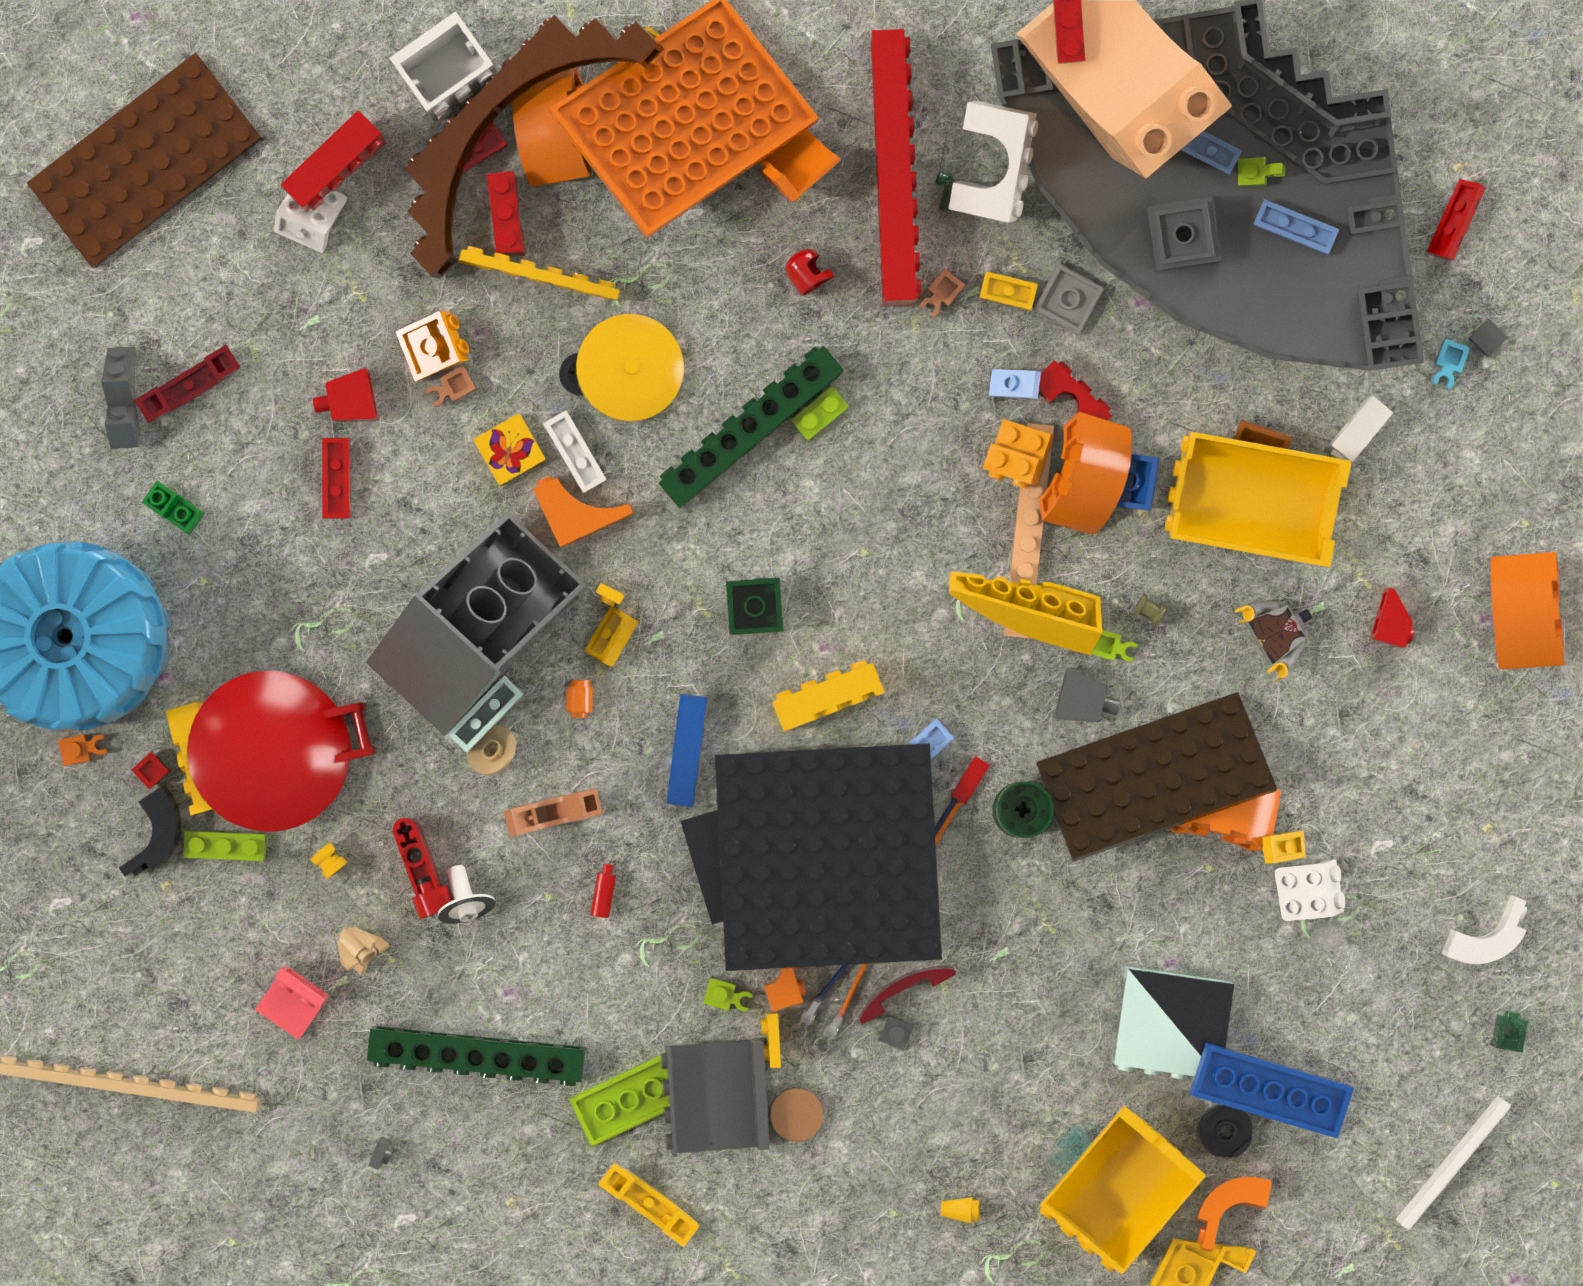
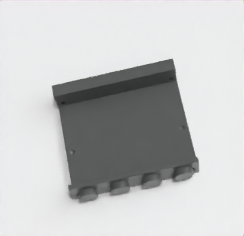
M761 1039L665 1046V1053H661V1068L666 1069L667 1080H662L663 1096H668V1107H664V1121L670 1124V1134H665L666 1150H671L673 1157H677V1153L757 1147L758 1150H770L764 1042Z

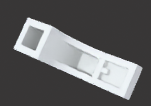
M1510 895L1499 924L1486 935L1478 937L1468 936L1451 929L1441 954L1470 964L1489 963L1506 956L1516 948L1527 931L1517 926L1518 922H1522L1526 915L1527 907H1525L1527 901Z

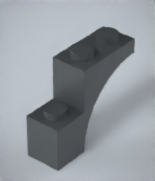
M134 346L107 348L101 383L108 406L105 428L111 449L136 448L139 443L141 429L137 406L134 401L136 399V351Z

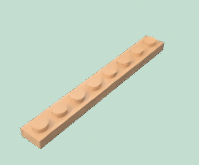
M1027 423V427L1053 435L1054 426ZM1052 444L1038 487L1029 484L1027 489L1022 487L1019 489L1009 582L1018 583L1020 579L1030 580L1031 584L1037 585L1044 522L1041 517L1039 498L1047 490ZM1004 627L1003 636L1031 639V637Z

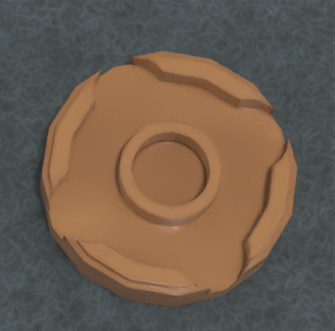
M793 1087L782 1091L775 1098L771 1106L770 1119L773 1128L781 1137L789 1141L801 1142L810 1139L819 1131L823 1122V1108L820 1100L813 1092L804 1088Z

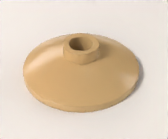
M494 725L467 752V760L470 767L481 775H492L503 770L511 762L516 751V740L513 733L504 726Z

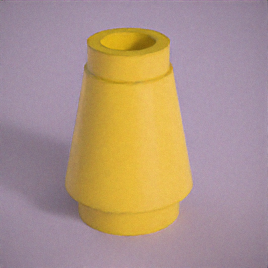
M973 1197L942 1201L941 1217L969 1224L979 1222L980 1200H974Z

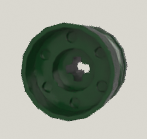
M1015 782L1003 787L995 796L992 804V816L996 826L1004 834L1014 838H1032L1043 833L1050 825L1054 815L1053 802L1049 793L1042 786L1033 782ZM1023 803V808L1027 809V813L1022 814L1020 818L1019 813L1015 811V807Z

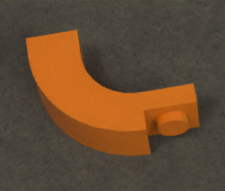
M1240 1177L1229 1180L1214 1189L1201 1204L1195 1221L1205 1223V1227L1200 1226L1197 1242L1201 1243L1200 1250L1213 1251L1219 1221L1227 1209L1238 1205L1261 1210L1267 1208L1272 1181L1257 1177Z

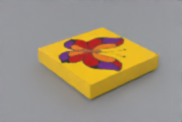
M520 413L473 439L499 486L546 460Z

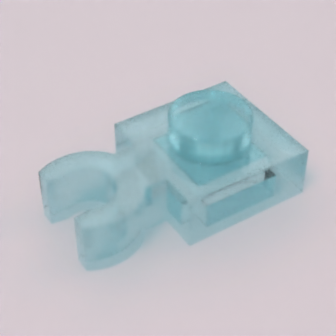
M1073 1124L1058 1142L1057 1146L1062 1151L1050 1158V1165L1053 1166L1057 1160L1064 1161V1166L1060 1172L1063 1175L1066 1174L1070 1169L1072 1158L1077 1161L1094 1140Z

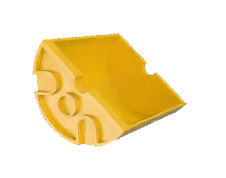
M1123 1105L1039 1204L1041 1206L1039 1211L1050 1221L1055 1218L1056 1223L1060 1226L1059 1228L1070 1238L1076 1235L1077 1241L1081 1243L1080 1246L1090 1255L1098 1254L1102 1258L1100 1263L1113 1273L1114 1270H1117L1122 1275L1206 1175L1158 1131Z

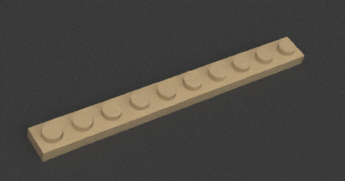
M2 1055L0 1057L1 1075L254 1113L261 1108L262 1098H257L255 1093L240 1091L239 1095L230 1094L228 1089L213 1087L212 1091L202 1089V1085L187 1083L186 1087L177 1086L175 1085L176 1081L160 1079L159 1083L149 1081V1077L134 1075L133 1079L124 1078L123 1073L108 1071L104 1075L96 1073V1069L81 1067L80 1071L71 1070L70 1065L55 1063L51 1067L43 1065V1061L29 1059L25 1063L18 1062L17 1057Z

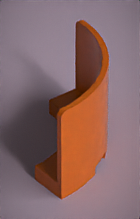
M577 67L538 83L513 101V122L518 152L526 178L532 187L589 177L592 167L549 113V109L584 86Z
M807 129L760 161L759 164L762 169L759 172L772 186L775 184L785 198L794 202L839 163L841 159L826 148Z
M1078 412L1063 426L1064 444L1061 459H1064L1065 462L1061 474L1056 472L1051 484L1039 498L1042 521L1094 535L1112 515L1124 490L1131 463L1132 433L1131 429L1127 426Z
M1547 552L1492 557V611L1499 669L1564 666V639L1562 619L1559 612L1560 589L1557 553Z
M1277 788L1276 792L1169 828L1168 830L1173 833L1205 837L1208 836V832L1222 835V841L1234 844L1247 851H1263L1262 837L1274 834L1281 791Z

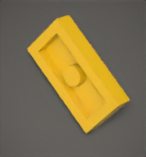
M986 271L979 299L1031 311L1038 284Z
M1291 831L1262 837L1265 864L1306 857L1303 831Z
M765 1011V1018L761 1019V1033L766 1035L767 1045H764V1059L768 1061L770 1068H781L778 1013L776 1011Z

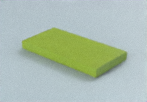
M661 1055L569 1098L591 1147L664 1113V1107H668V1096H663L662 1080H667L666 1069L661 1068Z

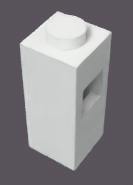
M1374 396L1368 397L1327 446L1332 451L1330 455L1333 458L1353 462L1393 412Z

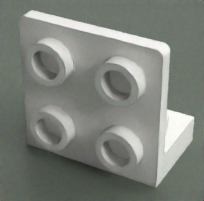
M331 191L323 198L324 201L317 209L313 211L310 209L306 213L287 194L276 212L274 232L323 253L327 247L329 230L347 202V196Z

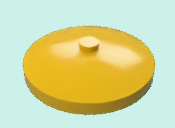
M638 314L616 315L596 325L582 342L576 361L578 384L587 401L603 415L625 422L645 420L663 411L676 397L684 373L682 353L674 336L659 322Z

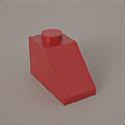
M1390 587L1384 588L1370 640L1398 648H1406L1407 644H1411L1414 636V629L1411 628L1413 621L1396 590Z

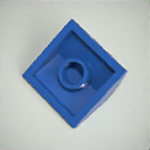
M1131 455L1126 484L1116 507L1151 511L1160 458Z

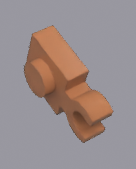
M944 268L927 290L932 294V297L925 298L919 308L922 310L925 305L932 304L935 310L930 317L932 319L935 318L940 311V304L944 303L948 307L965 287V284Z
M463 365L440 377L443 385L440 387L431 386L426 390V393L428 395L433 392L439 393V399L432 403L434 407H439L448 396H450L452 402H455L477 389Z

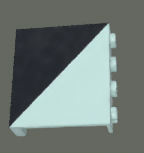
M1125 966L1124 978L1126 981L1115 1058L1112 1057V1063L1118 1065L1117 1069L1133 1072L1134 1068L1144 1069V1073L1159 1076L1161 1071L1171 1073L1170 1077L1177 1079H1186L1187 1075L1195 1076L1205 1043L1223 1048L1226 1047L1235 984L1225 980Z

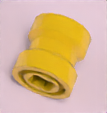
M331 842L310 859L315 866H319L322 869V874L327 880L348 863L343 856L335 853L336 848Z

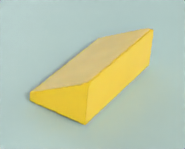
M610 606L584 652L602 663L613 667L639 622L619 609Z

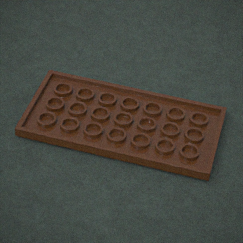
M195 52L30 179L27 185L88 264L94 269L263 138Z

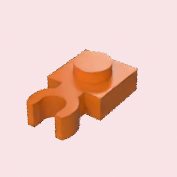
M87 734L58 740L63 766L91 761V752L96 755L107 754L109 749L101 750L97 746L99 740L106 739V735H96L91 741H88Z

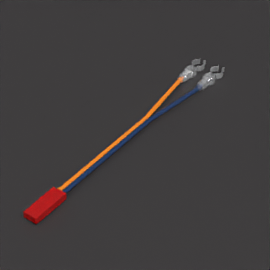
M974 756L951 793V802L935 826L936 845L960 806L966 805L990 766ZM867 964L861 965L842 1008L840 1007L831 1021L826 1023L822 1031L823 1037L817 1038L814 1044L817 1040L823 1039L824 1036L829 1038L827 1042L830 1039L836 1038L839 1033V1027L845 1019L846 1010ZM842 965L823 990L811 1000L808 1007L803 1009L799 1020L806 1024L805 1029L807 1025L813 1024L825 998L824 995L849 965ZM800 1022V1023H797V1024H794V1025L792 1026V1028H793L794 1026H796V1025H800L801 1022ZM828 1047L827 1051H825V1052H823V1053H819V1058H820V1054H825V1053L828 1052L829 1047Z

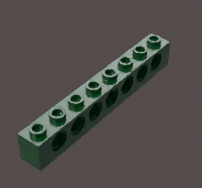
M816 346L803 356L806 360L801 365L797 366L794 363L783 373L785 376L783 380L778 384L775 380L762 390L765 395L759 400L752 398L742 407L744 412L737 418L734 415L730 416L721 424L724 429L716 435L711 432L701 441L703 446L696 452L691 449L680 458L683 462L676 469L671 466L660 475L662 480L658 484L679 509L844 373L843 368L824 346L820 349ZM813 367L818 370L819 377L815 381L805 379L803 373L807 368ZM793 384L798 388L799 392L795 398L784 396L783 389L786 385ZM769 401L776 403L778 406V411L772 416L766 415L762 410L763 405ZM749 418L757 422V429L752 433H747L742 429L743 421ZM725 436L735 437L737 444L734 449L726 450L722 447L721 441ZM712 453L716 456V462L712 467H705L701 464L703 454ZM685 470H692L696 476L694 482L691 484L682 483L680 480L681 473Z
M373 1026L369 1033L367 1061L374 1062L373 1066L389 1067L390 1064H400V1069L416 1070V1066L427 1067L428 1072L442 1073L443 1069L454 1070L453 1074L469 1075L470 1072H480V1077L496 1078V1074L507 1075L508 1080L522 1081L523 1077L534 1078L533 1082L549 1083L550 1080H560L561 1085L576 1086V1082L581 1083L583 1079L586 1047ZM393 1042L400 1043L403 1047L402 1055H394L390 1050V1044ZM417 1046H427L430 1050V1056L427 1058L420 1057L417 1054ZM450 1047L456 1051L457 1057L455 1060L449 1061L444 1057L443 1050ZM473 1050L480 1051L483 1054V1062L474 1063L470 1059V1052ZM506 1053L510 1057V1064L507 1066L498 1064L496 1060L497 1054ZM528 1055L533 1056L537 1061V1066L532 1069L525 1067L523 1058ZM551 1059H560L564 1064V1068L561 1071L552 1070L549 1065Z

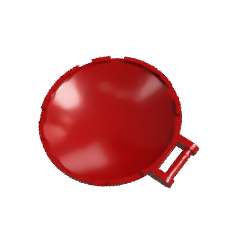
M257 671L231 679L216 689L205 700L194 717L187 743V760L191 778L198 793L216 814L223 819L253 831H284L311 821L321 814L339 794L348 773L350 760L376 754L374 746H371L363 714L365 710L364 702L337 707L329 696L316 685L302 677L286 672ZM353 714L361 749L352 751L344 715Z

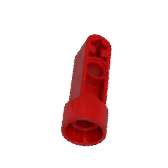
M401 818L393 825V835L416 895L412 900L419 920L438 914V911L444 905L453 901L448 886H442L419 822L413 818ZM405 825L412 826L409 836L408 834H402ZM410 839H417L418 843H411L407 846L405 844V842H411ZM415 847L419 848L422 852V859L418 863L413 862L410 857V853ZM431 876V881L420 884V879Z

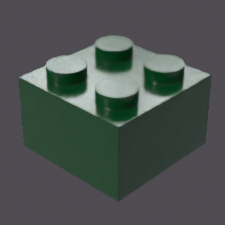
M780 578L726 581L730 635L784 632Z

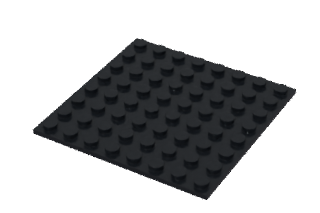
M930 743L715 755L726 971L942 960Z

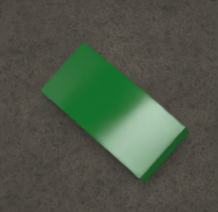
M159 481L154 483L142 501L143 504L158 515L166 518L189 535L205 514L202 510Z

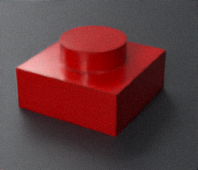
M153 751L131 769L148 789H152L171 771Z

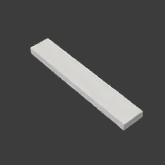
M1499 1096L1495 1098L1396 1218L1407 1230L1413 1227L1511 1108L1510 1104Z

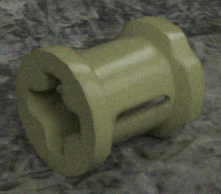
M1143 593L1132 614L1148 619L1156 627L1162 619L1167 606L1155 603Z

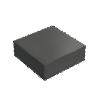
M1487 319L1468 339L1486 357H1489L1508 337L1490 319Z

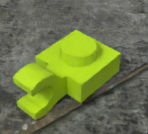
M1265 157L1238 159L1239 187L1266 186L1267 177L1285 176V165L1283 163L1267 165Z

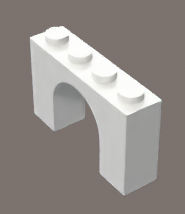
M980 101L967 103L963 129L991 135L1001 141L1008 152L1009 168L1004 179L996 186H985L963 180L954 182L949 203L950 210L1008 223L1016 221L1017 217L1021 216L1023 210V201H1021L1022 191L1026 189L1028 184V175H1026L1027 164H1030L1033 157L1031 142L1032 137L1036 136L1038 130L1036 113Z

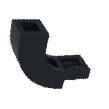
M167 786L159 787L139 801V804L151 821L152 837L148 846L141 853L119 867L124 877L131 874L134 877L140 875L148 869L147 863L152 870L160 868L171 857L177 847L181 835V815L177 802Z

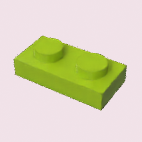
M830 387L796 415L791 422L805 439L809 441L847 410L849 406L837 391Z

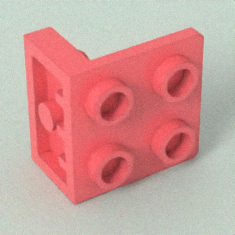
M286 965L275 976L276 980L256 1007V1011L296 1039H300L330 995Z

